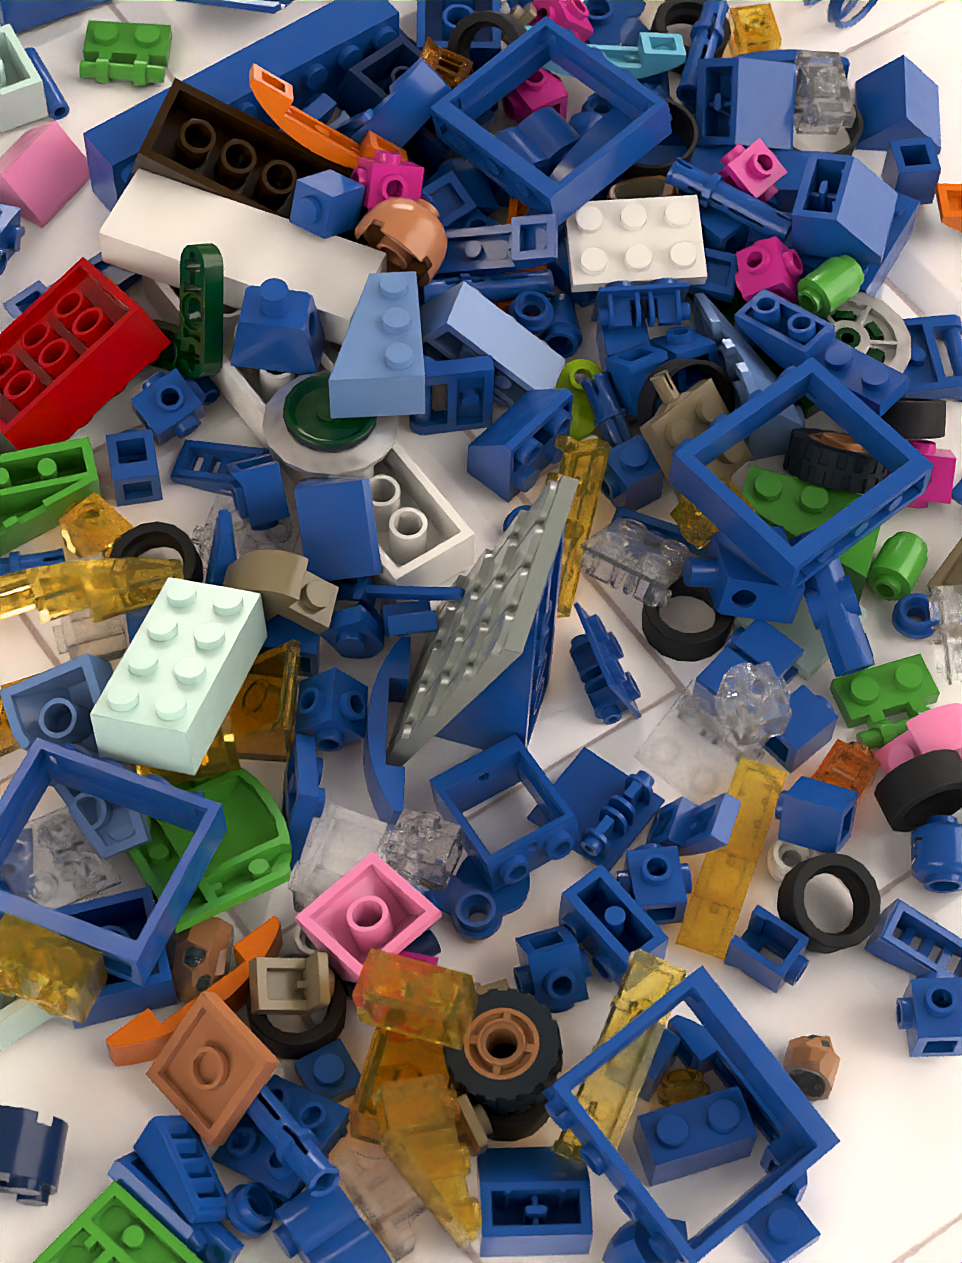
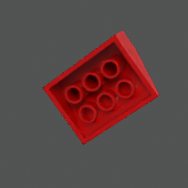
M84 257L76 262L0 333V432L18 451L67 441L79 428L86 426L92 420L94 414L111 398L119 395L141 370L156 361L161 352L171 343L141 306Z

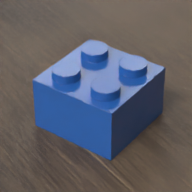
M151 886L53 910L137 941L155 907ZM165 947L144 986L57 954L66 1001L74 1029L139 1014L147 1008L155 1010L177 1004Z

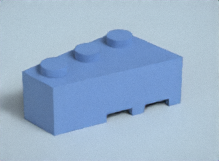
M416 271L369 273L328 380L331 419L425 414V369Z
M465 281L419 307L423 356H428L435 361H444L467 356L492 355L495 369L493 402L509 409L528 390L555 389L566 359Z

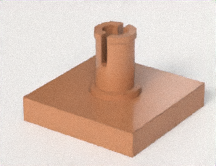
M201 992L145 1075L209 1146H218L225 1143L280 1061L215 992Z

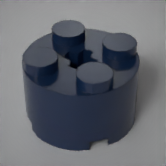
M0 1105V1193L17 1194L16 1202L23 1205L35 1207L48 1206L50 1195L58 1191L69 1125L64 1120L53 1116L52 1126L37 1122L39 1111Z

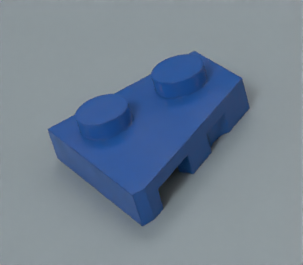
M297 733L295 734L284 771L281 807L291 840L292 857L290 868L291 872L294 873L297 872L313 817L321 818L326 797L325 788L318 787L323 773V758L316 757L315 736Z

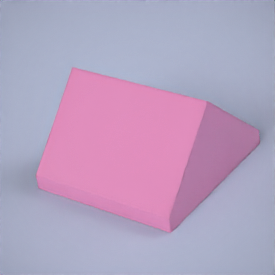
M56 120L27 130L0 157V203L21 208V217L41 228H44L90 179L87 158Z
M371 852L297 914L295 919L318 951L327 953L328 964L340 976L341 980L364 984L441 918L442 914L434 904L377 854Z

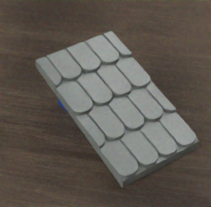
M563 475L558 482L550 480L529 511L523 509L519 511L494 549H485L468 575H459L451 587L463 588L465 590L463 599L458 601H441L436 609L438 630L436 632H428L418 665L415 668L403 702L404 705L401 707L391 735L390 745L386 749L385 765L403 766L433 737L486 750L516 734L528 749L550 681L565 523L580 480Z

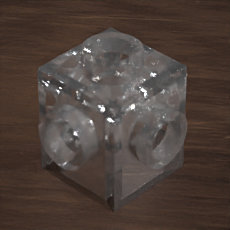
M770 661L754 666L752 663L746 662L732 667L723 675L717 695L714 696L717 716L722 724L728 723L738 748L784 734L793 713L789 705L790 692L782 676H776Z
M404 808L396 825L389 824L385 830L381 842V852L385 854L386 863L407 882L444 893L463 853L461 826L445 821L433 812L422 811L419 813Z

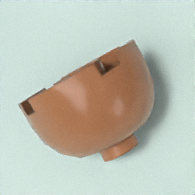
M392 197L374 205L356 226L354 233L356 240L363 235L368 242L366 246L387 253V272L416 271L417 278H420L417 281V286L420 287L428 285L438 272L445 259L448 242L444 227L438 219L439 213L436 208L423 199L414 201L404 197Z

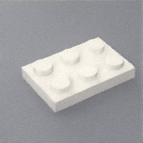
M697 195L588 201L564 221L572 292L598 291L599 287H605L610 282L622 280L629 281L632 285H646L660 278H673L677 280V283L690 282V285L706 283L707 269Z

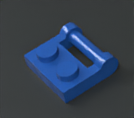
M955 314L903 319L911 335V358L903 372L904 375L909 377V391L901 398H956L962 402L961 318ZM935 337H938L945 343L954 375L952 377H946Z
M492 355L467 356L444 361H435L428 356H423L425 369V414L409 415L411 431L418 435H430L488 428L492 424L495 369ZM445 384L444 410L434 411L432 409V385Z

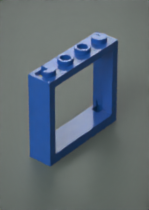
M547 16L430 107L437 138L538 215L556 213L558 225L672 133L670 108L668 102L660 97V92L649 90L638 82L629 70L625 68L620 69L607 60L598 48L589 47L579 40L571 29L567 28L565 30ZM550 60L634 120L558 183L554 182L475 122L478 117Z
M810 357L797 367L790 366L779 375L776 382L765 390L758 389L752 392L745 399L742 406L729 415L726 413L719 415L712 421L708 429L695 439L687 438L675 448L671 456L673 458L669 482L777 585L789 594L924 494L934 464L814 357ZM803 396H806L892 474L791 547L715 476L706 465Z
M36 737L0 798V868L51 781L189 830L195 834L137 941L0 890V932L144 986L228 830L222 804L205 798L204 792L194 791L190 793L173 787L160 776L154 774L143 776L126 770L122 764L113 759L101 758L98 760L80 753V751L68 743H65L64 747Z
M703 965L690 973L542 1091L549 1101L545 1104V1108L551 1119L563 1131H567L570 1128L583 1145L579 1152L584 1162L596 1175H606L617 1190L614 1194L616 1203L632 1221H636L639 1218L653 1236L648 1241L649 1245L663 1263H698L841 1142ZM683 1001L798 1146L793 1153L687 1242L571 1092V1090Z

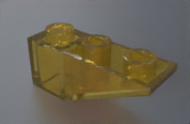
M445 1073L380 1083L372 1095L383 1152L457 1248H467L478 1238L476 1231L481 1230L482 1216L477 1198L475 1196L469 1197L465 1176L471 1173V1161L466 1143L458 1142L455 1121L460 1119V1106L455 1089H448Z

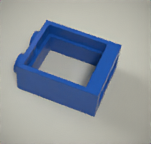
M516 734L429 780L437 810L493 892L507 884H515L523 880L529 872L551 860L565 857L573 848L581 844L576 815ZM522 782L550 823L490 854L462 813Z

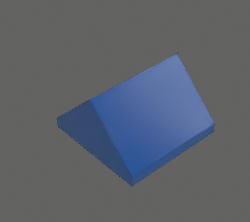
M903 54L855 81V105L863 119V131L856 145V150L887 151L889 141L932 137L936 153L940 155L941 130L938 85L907 56Z
M369 478L301 479L294 487L303 555L309 559L306 570L326 581L381 574L382 566Z

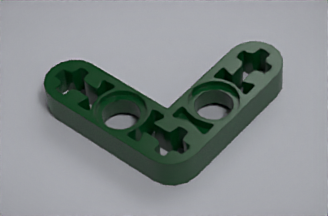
M213 243L193 244L183 248L180 256V325L152 319L171 343L161 352L157 360L150 364L151 366L167 371H172L176 368L181 375L189 378L215 376L219 373L223 361L224 266L221 252ZM200 303L202 306L203 318L201 317L200 313ZM173 343L175 345V354L173 351Z

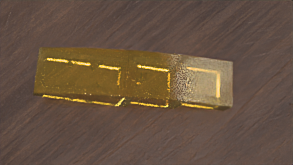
M125 557L78 560L30 568L0 576V620L36 608L41 624L89 609L95 624L154 604L168 577L185 580L183 566L180 559Z
M740 756L727 793L741 801V805L728 844L719 849L706 852L675 942L677 945L723 961L725 960L729 942L733 937L755 869L757 868L775 814L776 804L783 790L788 772Z

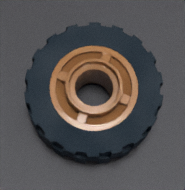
M818 428L793 429L783 463L784 471L800 480L833 490L862 494L885 479L888 471L850 435Z
M498 988L488 989L487 993L481 995L477 993L469 998L470 1001L463 1006L460 1005L454 1011L455 1016L451 1021H448L445 1028L446 1039H443L442 1049L453 1087L456 1091L459 1090L461 1095L466 1094L470 1103H480L487 1113L494 1111L498 1112V1115H509V1112L519 1111L521 1113L529 1110V1106L535 1103L539 1104L546 1098L542 1091L557 1080L558 1073L562 1072L563 1048L556 1019H552L549 1008L545 1004L541 1005L537 1002L535 996L529 993L527 995L519 993L518 989L498 990ZM508 1043L517 1048L513 1055L505 1059H497L490 1055L492 1049L499 1044Z

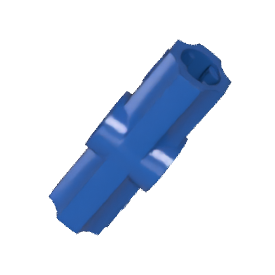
M814 530L790 539L791 546L797 544ZM838 557L804 582V597L815 629L820 630L836 678L859 672L875 665L874 655L859 618L862 612L849 574L845 575L840 558Z

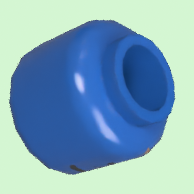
M951 815L929 817L927 824L917 827L911 833L912 876L923 883L924 888L931 892L952 893L962 890V824H959L957 818Z

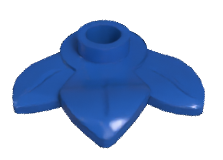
M583 0L589 11L587 18L594 30V33L587 39L588 44L637 47L639 33L649 32V29L638 19L646 7V2L642 0Z
M469 855L461 863L456 876L449 873L435 872L431 873L429 880V891L434 894L438 909L451 916L455 930L461 936L470 940H484L494 935L499 930L503 917L522 907L530 890V876L528 874L523 880L515 884H507L493 892ZM475 913H483L487 916L486 919L480 922H471L469 920L470 916Z

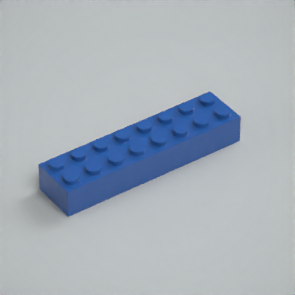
M334 0L182 81L279 130L281 128L265 112L249 86V70L253 63L293 86V102L291 105L299 110L308 107L323 93L336 102L348 70L399 37V11L388 0ZM170 87L83 133L92 192L110 212L135 175L131 173L136 157Z

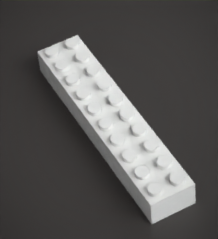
M142 275L145 298L165 322L180 325V288ZM200 303V313L201 317L203 318V311ZM223 304L222 367L219 373L215 376H209V378L262 444L269 449L262 430L266 404L280 387L302 374L231 366V357L241 310ZM323 352L319 372L332 371L334 364ZM397 440L379 463L362 473L340 477L369 478L382 566L381 574L369 576L376 585L436 587L474 564L475 533ZM270 451L271 455L279 462V465L295 485L304 478H326L308 476L285 466ZM388 599V601H389L391 604L404 603V602H410V601H412V600Z

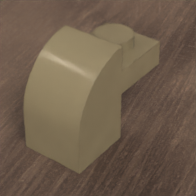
M260 549L244 554L227 567L222 585L223 587L261 593L265 622L279 614L318 635L330 627L339 587L308 572L306 568L309 559L292 552L276 549Z

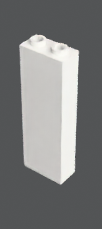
M138 168L98 232L103 262L180 288V256L183 248L187 245L213 243L220 250L223 258V304L241 310L246 287L251 285L261 286L265 280L271 278L281 279L288 285V290L308 292L313 296L325 334V340L340 345L343 344L369 273H387V253L336 235L323 239L290 223L289 219Z

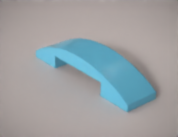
M524 25L527 31L533 27ZM640 32L637 47L586 44L589 47L598 48L607 60L620 69L625 68L629 70L636 79L660 74L678 67L686 62L687 56L681 34ZM551 60L541 67L557 74L575 78Z

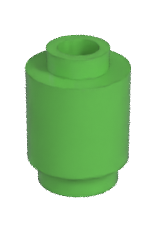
M848 255L830 257L798 282L797 292L800 306L820 318L829 316L859 292L860 285L864 282L862 268L856 260Z
M900 531L884 542L867 575V582L878 597L887 601H899L911 594L928 561V548L923 539L914 533Z

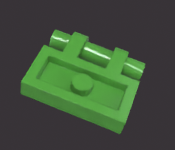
M88 20L83 47L84 61H80L79 65L80 78L96 79V83L110 84L111 80L133 81L136 86H148V82L164 83L165 67H168L172 41L171 25Z
M920 653L832 679L829 688L848 729L867 724L869 730L856 734L857 744L862 752L877 747L880 749L909 730L905 722L930 710L926 705L936 703L940 694ZM906 712L909 717L895 722L886 719V717Z

